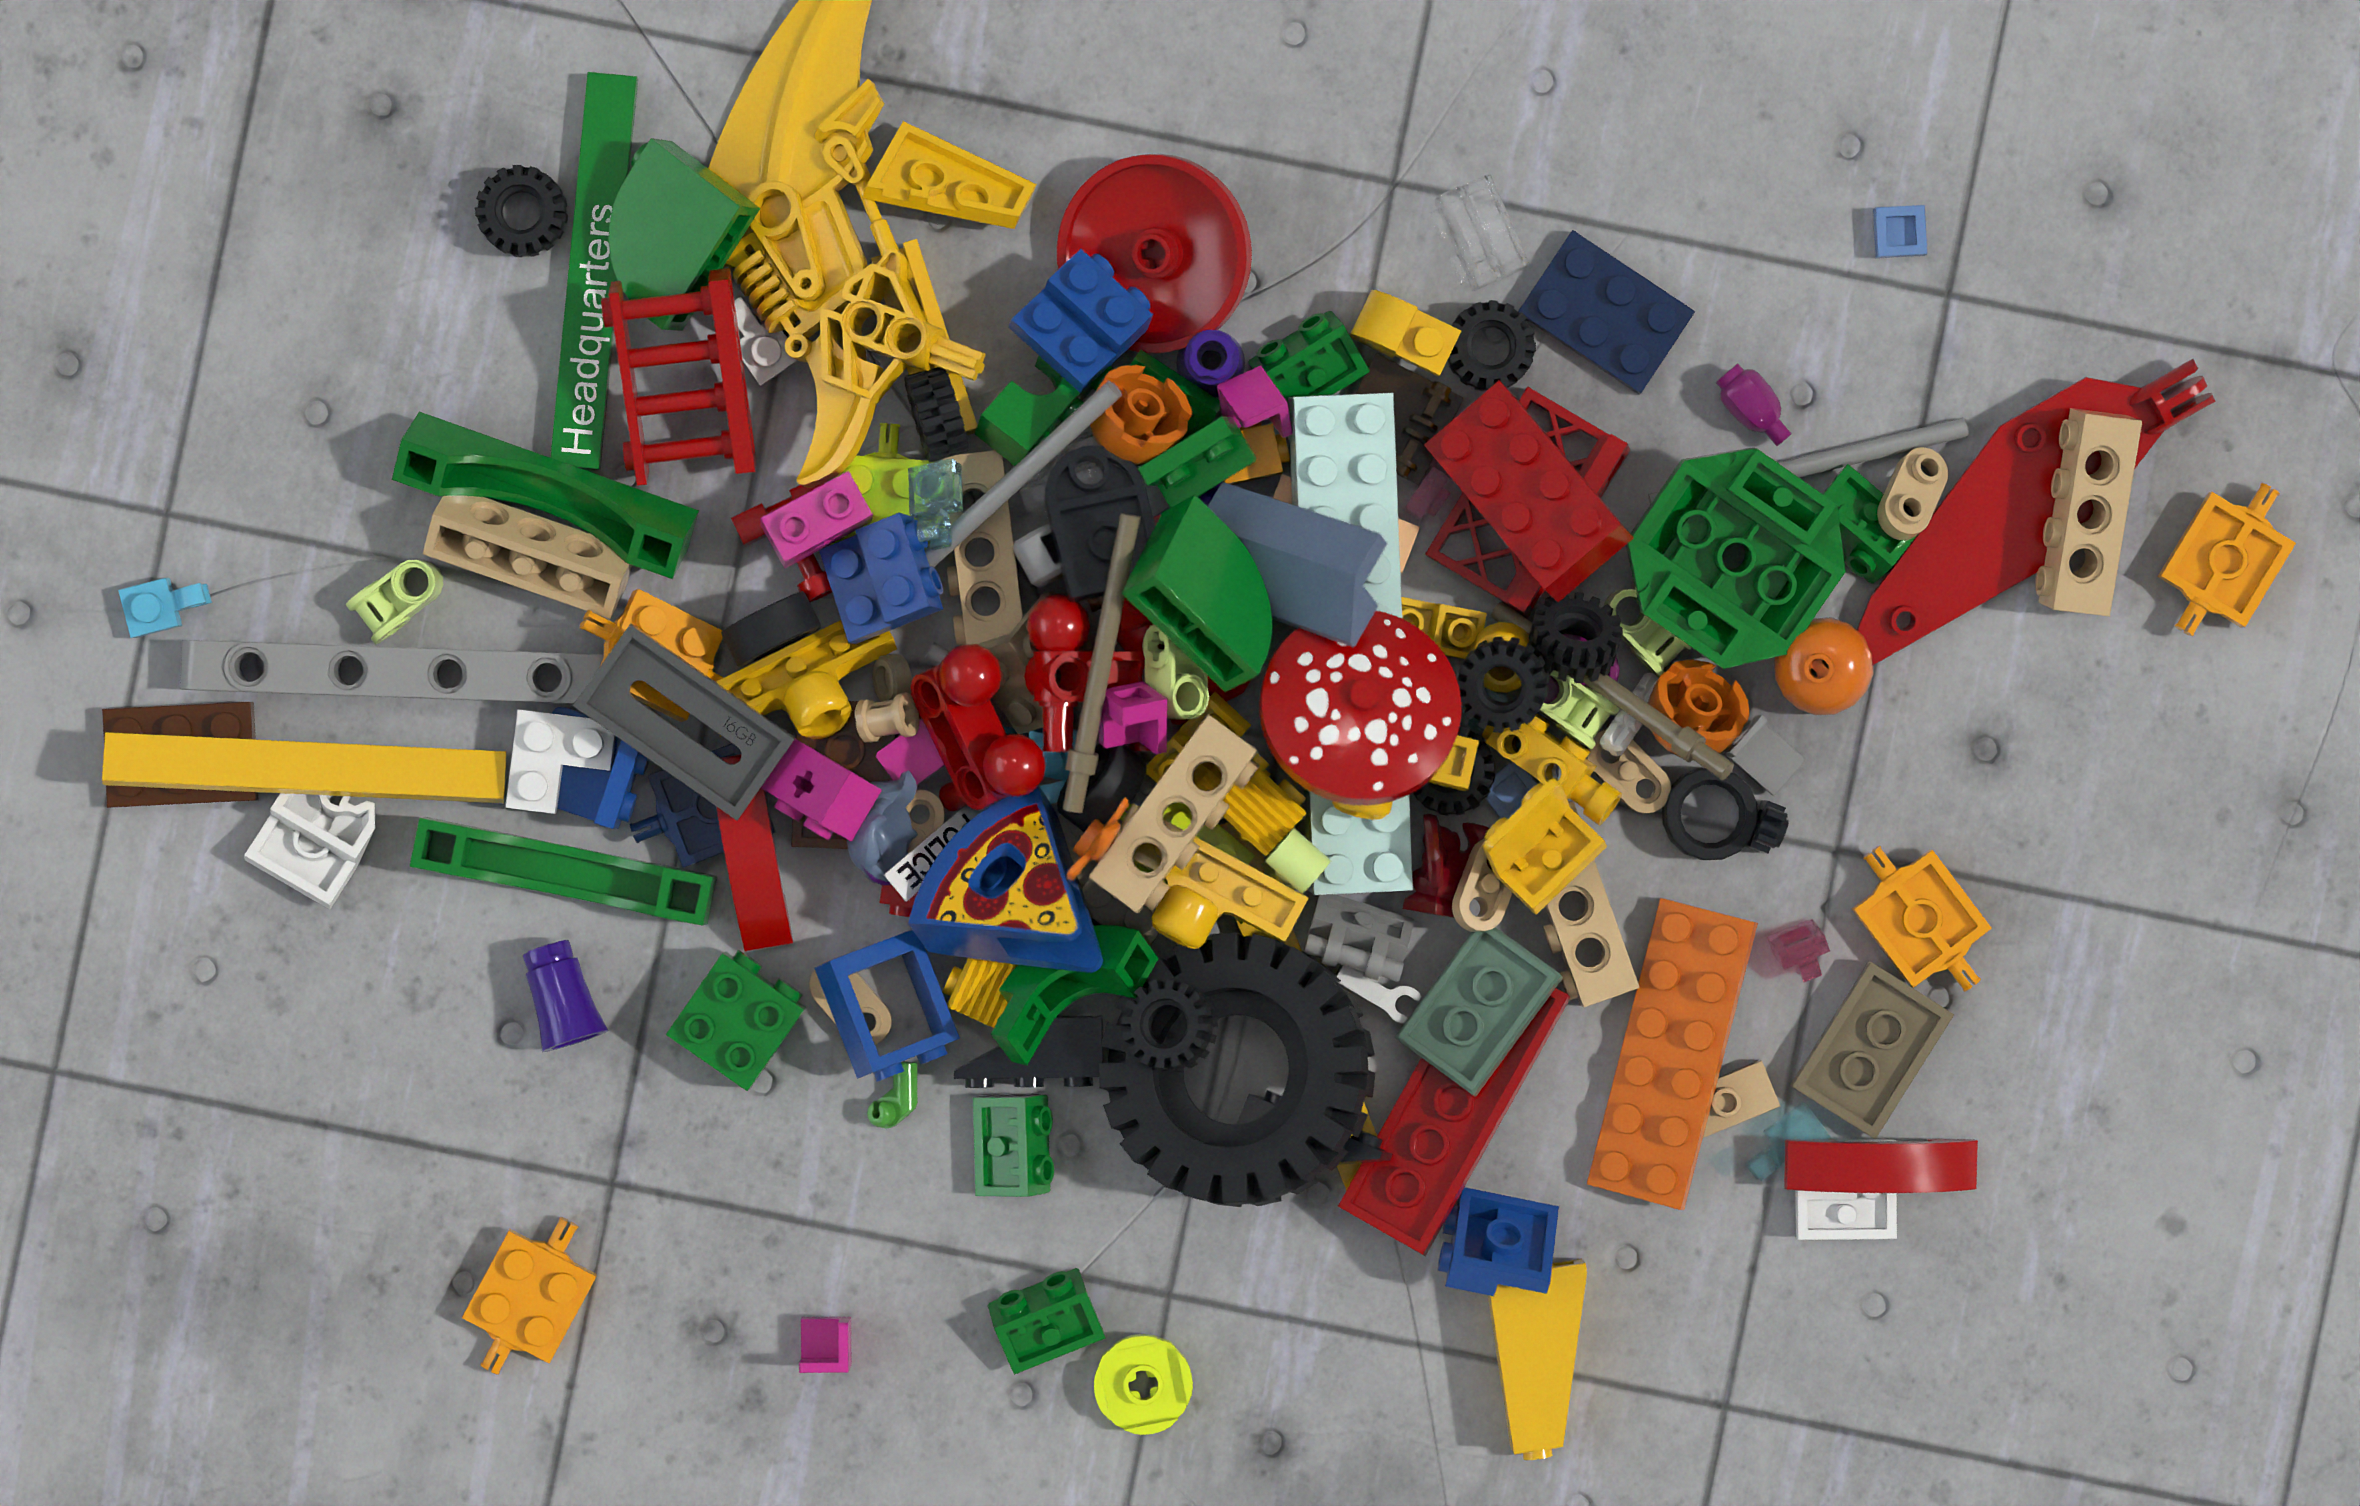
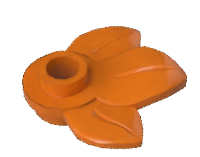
M1127 798L1123 799L1117 811L1106 825L1095 819L1072 850L1081 858L1067 872L1066 879L1073 881L1091 860L1097 864L1101 861L1116 840L1114 838L1121 826L1118 821L1129 805Z

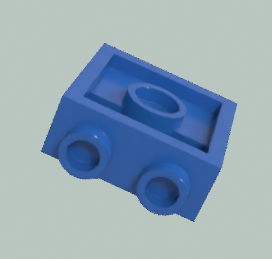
M1082 249L1047 280L1045 288L1011 319L1008 327L1080 394L1147 332L1153 314L1149 311L1151 307L1150 302L1139 289L1129 287L1126 290L1113 278L1114 270L1103 256L1093 254L1090 257Z
M899 512L855 530L857 534L855 536L819 550L849 643L857 644L943 610L939 597L943 593L942 582L935 568L929 566L924 548L928 547L927 536L921 523L915 520L913 516Z
M1464 1187L1459 1196L1457 1206L1452 1208L1443 1224L1442 1233L1452 1235L1451 1243L1443 1242L1438 1262V1271L1447 1273L1445 1287L1494 1296L1497 1285L1501 1284L1547 1294L1551 1281L1559 1206Z

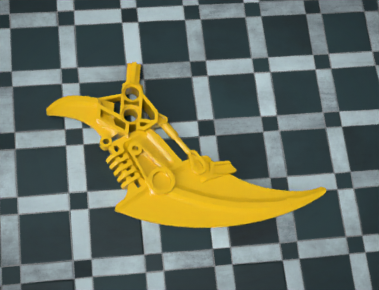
M798 0L767 44L746 80L729 114L708 167L709 170L761 208L724 267L735 268L733 279L737 284H741V291L744 296H749V303L752 308H757V316L761 321H765L764 324L768 333L787 331L789 337L784 345L786 353L799 362H807L814 378L817 394L816 425L806 460L796 479L798 484L807 488L823 484L835 478L851 464L866 438L876 405L907 366L930 371L936 366L976 381L978 373L982 374L985 367L983 361L986 354L984 352L946 338L944 329L928 324L913 288L907 280L908 259L906 255L899 251L887 220L882 219L876 202L862 199L865 187L871 178L865 164L873 152L868 132L884 106V101L871 80L867 79L860 86L862 43L872 0ZM848 183L857 188L870 219V229L882 256L877 265L873 263L868 265L839 194V191ZM754 249L755 253L751 255L749 252ZM889 282L892 283L905 313L880 304ZM876 314V328L869 335L863 336L861 330L863 322L869 316ZM800 320L801 323L799 325H796L795 322ZM820 330V335L815 341L808 339ZM920 331L921 342L918 348L907 353L905 349L907 338L913 332ZM866 349L890 358L893 361L883 372L884 368L867 361Z

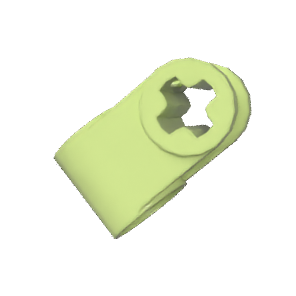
M407 560L381 579L376 580L358 592L345 605L350 611L356 610L373 633L371 640L377 645L400 630L411 620V617L441 594L443 576L439 568L431 562ZM416 568L422 569L428 577L427 590L419 596L413 595L406 585L408 574Z
M1635 589L1616 590L1608 596L1604 606L1609 604L1613 608L1612 616L1616 615L1617 604L1623 598L1631 597L1638 603ZM1641 612L1637 620L1631 625L1620 623V627H1623L1621 639L1629 646V649L1638 660L1658 678L1665 673L1664 668L1684 648L1689 650L1692 648ZM1669 639V641L1655 654V652Z
M1151 625L1146 631L1143 641L1145 683L1167 698V719L1198 718L1208 706V675L1159 628ZM1159 644H1165L1164 649H1159L1157 646Z
M1554 670L1550 676L1557 680L1559 694L1553 702L1543 703L1539 712L1553 721L1568 736L1592 750L1596 745L1594 741L1595 736L1609 716H1616L1620 709L1590 687L1574 683V679L1567 675L1566 682L1558 680L1559 672Z

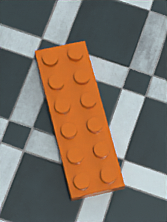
M1660 898L1638 982L1640 988L1636 990L1587 1185L1678 1210L1685 1209L1758 923Z

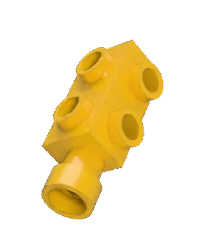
M1538 713L1529 724L1523 723L1518 730L1512 732L1510 728H1504L1502 733L1493 732L1494 727L1486 726L1482 733V737L1486 739L1485 743L1497 750L1504 758L1511 760L1538 779L1540 783L1545 784L1550 779L1555 778L1562 785L1567 799H1571L1584 808L1583 814L1599 826L1605 822L1622 797L1620 791L1607 782L1601 785L1590 777L1597 767L1586 759L1590 751L1569 736H1565L1561 741L1546 730L1550 723ZM1517 738H1519L1521 741V748L1519 751L1516 748ZM1557 766L1561 769L1560 779L1556 776Z

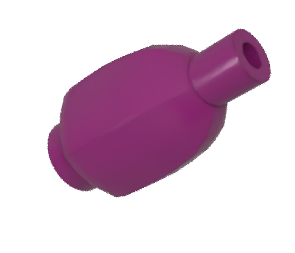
M1737 363L1715 382L1721 388L1720 397L1722 403L1744 427L1753 432H1765L1776 446L1780 445L1792 434L1779 419L1781 417V404L1777 395L1757 371L1752 369L1743 370Z

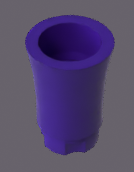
M1205 330L1196 334L1189 341L1186 348L1179 349L1176 366L1178 374L1213 397H1219L1217 385L1244 373L1245 358L1241 346L1231 335L1221 330ZM1208 351L1216 352L1221 358L1220 365L1215 369H1207L1202 364V356Z
M569 940L544 945L523 954L525 965L529 971L525 975L531 990L538 1019L542 1052L571 1046L609 1031L592 999L578 958H573V951Z

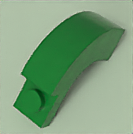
M1113 925L1093 926L1103 956V964L1097 971L1092 973L1017 965L999 988V992L1008 1004L991 1032L992 1037L1011 1062L1028 1065L1053 1020L1072 1002L1095 993H1111L1134 999L1137 998L1134 992L1139 987H1143L1159 959L1138 930Z

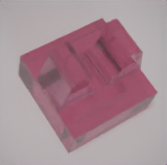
M1813 919L1767 937L1773 955L1784 970L1794 966L1796 973L1800 974L1803 983L1822 976L1817 957L1830 952L1824 933Z

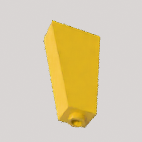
M1582 1259L1553 1263L1547 1294L1498 1284L1495 1295H1488L1510 1448L1514 1454L1523 1453V1460H1538L1553 1456L1552 1449L1563 1447L1587 1278L1586 1263Z

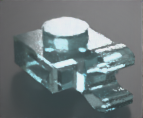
M951 458L908 468L909 514L918 520V540L920 542L930 541L932 550L951 547L950 514L963 511L961 464Z
M1801 1102L1763 1131L1772 1144L1748 1160L1745 1166L1756 1180L1762 1181L1785 1162V1139L1832 1138L1807 1104Z

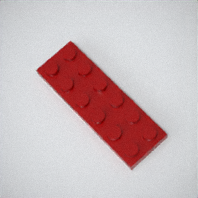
M1555 988L1476 1097L1421 1058L1377 1137L1383 1139L1380 1149L1393 1154L1391 1160L1362 1163L1338 1207L1426 1257L1567 1006L1570 996Z

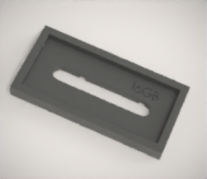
M632 623L625 630L573 705L736 820L741 817L795 740L794 736ZM635 681L646 682L736 745L741 751L740 761L736 764L724 762L710 750L635 699L630 692L631 685Z

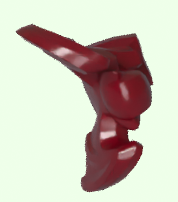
M1424 814L1423 824L1425 833L1422 842L1425 851L1422 854V866L1412 872L1413 886L1416 892L1404 899L1402 909L1454 918L1452 902L1469 855L1475 844L1485 839V835L1490 828L1476 823H1463L1462 830L1467 838L1468 847L1467 850L1461 851V841L1458 833L1440 826L1437 815ZM1487 859V865L1492 870L1490 863Z

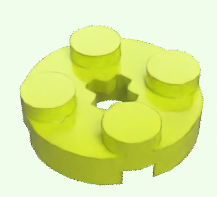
M1150 1334L1131 1335L1117 1341L1102 1355L1094 1377V1393L1101 1412L1116 1426L1138 1435L1155 1434L1171 1427L1178 1420V1417L1184 1413L1193 1390L1192 1373L1185 1356L1171 1341ZM1146 1371L1148 1377H1156L1158 1381L1157 1386L1150 1388L1149 1397L1141 1398L1138 1390H1130L1129 1382L1136 1380V1372Z

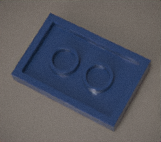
M1572 230L1518 312H1522L1527 317V321L1640 395L1696 311Z

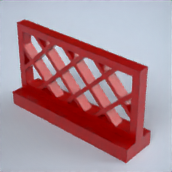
M1527 387L1519 402L1526 410L1533 402L1550 413L1553 431L1545 433L1550 439L1556 438L1557 446L1564 455L1565 451L1561 436L1582 431L1597 440L1588 457L1570 461V463L1575 468L1581 467L1579 470L1581 476L1597 495L1602 498L1630 452L1628 443L1613 434L1609 435L1537 391ZM1556 416L1572 426L1559 429ZM1462 493L1425 555L1528 618L1545 590L1523 564L1520 565L1519 559L1510 548L1482 555L1476 528L1490 524L1486 519L1474 521L1470 506L1471 501ZM1466 511L1468 523L1457 525ZM1470 530L1476 553L1475 557L1455 561L1440 552L1450 535ZM1512 555L1516 574L1505 591L1488 581L1484 562ZM1478 564L1481 576L1466 568V566Z

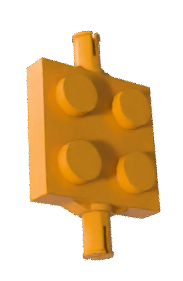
M2261 483L2260 488L2248 507L2233 505L2214 492L2207 494L2157 576L2180 590L2185 598L2190 601L2178 623L2175 624L2177 629L2180 631L2184 630L2183 633L2193 637L2207 612L2219 614L2241 628L2246 627L2296 542L2276 531L2270 522L2264 518L2280 494L2276 489L2270 490L2271 486Z
M640 589L632 591L623 614L614 622L588 610L583 617L584 621L580 623V629H584L605 640L604 658L601 665L632 623L715 682L724 678L713 672L714 657L723 638L721 634L723 630ZM635 681L631 685L630 692L639 702L679 722H684L688 719L690 713L646 682Z
M1881 846L1874 848L1872 852L1882 866L1872 853L1866 854L1863 859L1866 860L1881 881L1877 884L1872 894L1852 908L1853 912L1910 987H1916L1935 972L1948 969L1964 992L1971 989L1973 986L1970 982L1976 985L1981 978L1977 976L1963 956L1966 955L1972 943L1991 930L1992 927L1933 850H1928L1910 865L1896 869L1881 849Z
M560 1217L548 1242L531 1240L509 1228L462 1315V1319L484 1329L494 1339L483 1362L480 1364L486 1370L489 1369L498 1353L499 1355L491 1368V1372L499 1375L512 1349L526 1351L550 1364L597 1277L596 1273L575 1263L565 1252L575 1231L579 1228L572 1221L563 1237L560 1238L568 1223V1219Z

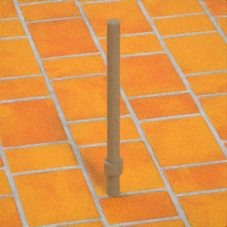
M1120 513L1074 749H1069L1065 767L1070 773L1062 809L1070 812L1082 813L1089 775H1095L1098 754L1094 753L1124 603L1125 596L1122 594V591L1128 581L1140 517Z
M1500 602L1495 606L1491 613V618L1497 622L1514 623L1524 628L1530 634L1532 626L1530 620L1504 602ZM1600 673L1599 679L1592 682L1587 675L1584 676L1583 683L1672 745L1671 751L1685 761L1691 762L1694 760L1721 780L1729 776L1734 764L1706 745V738L1689 726L1682 728L1608 675L1604 676Z

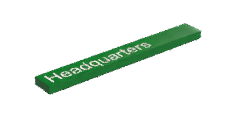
M587 72L550 458L578 468L601 470L614 327L605 328L601 298L609 297L608 293L611 282L618 281L609 251V223L618 191L630 171L638 78L637 76Z

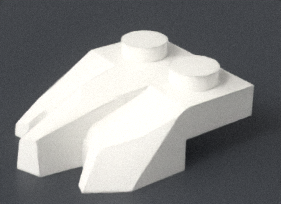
M280 793L270 808L269 818L245 853V861L326 908L331 909L359 865L374 832L375 803L365 801L354 806L349 803L351 796Z

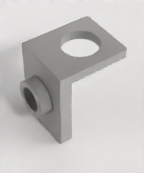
M1757 715L1742 730L1738 739L1723 753L1768 793L1776 795L1806 759L1766 724L1768 720L1763 715Z

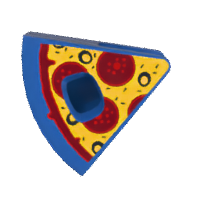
M1039 785L1027 795L1006 797L992 804L971 819L951 838L936 857L924 877L914 900L908 925L928 952L1089 973L1097 971L1103 964V956L1078 877L1073 881L1066 879L1067 872L1074 864L1058 815Z

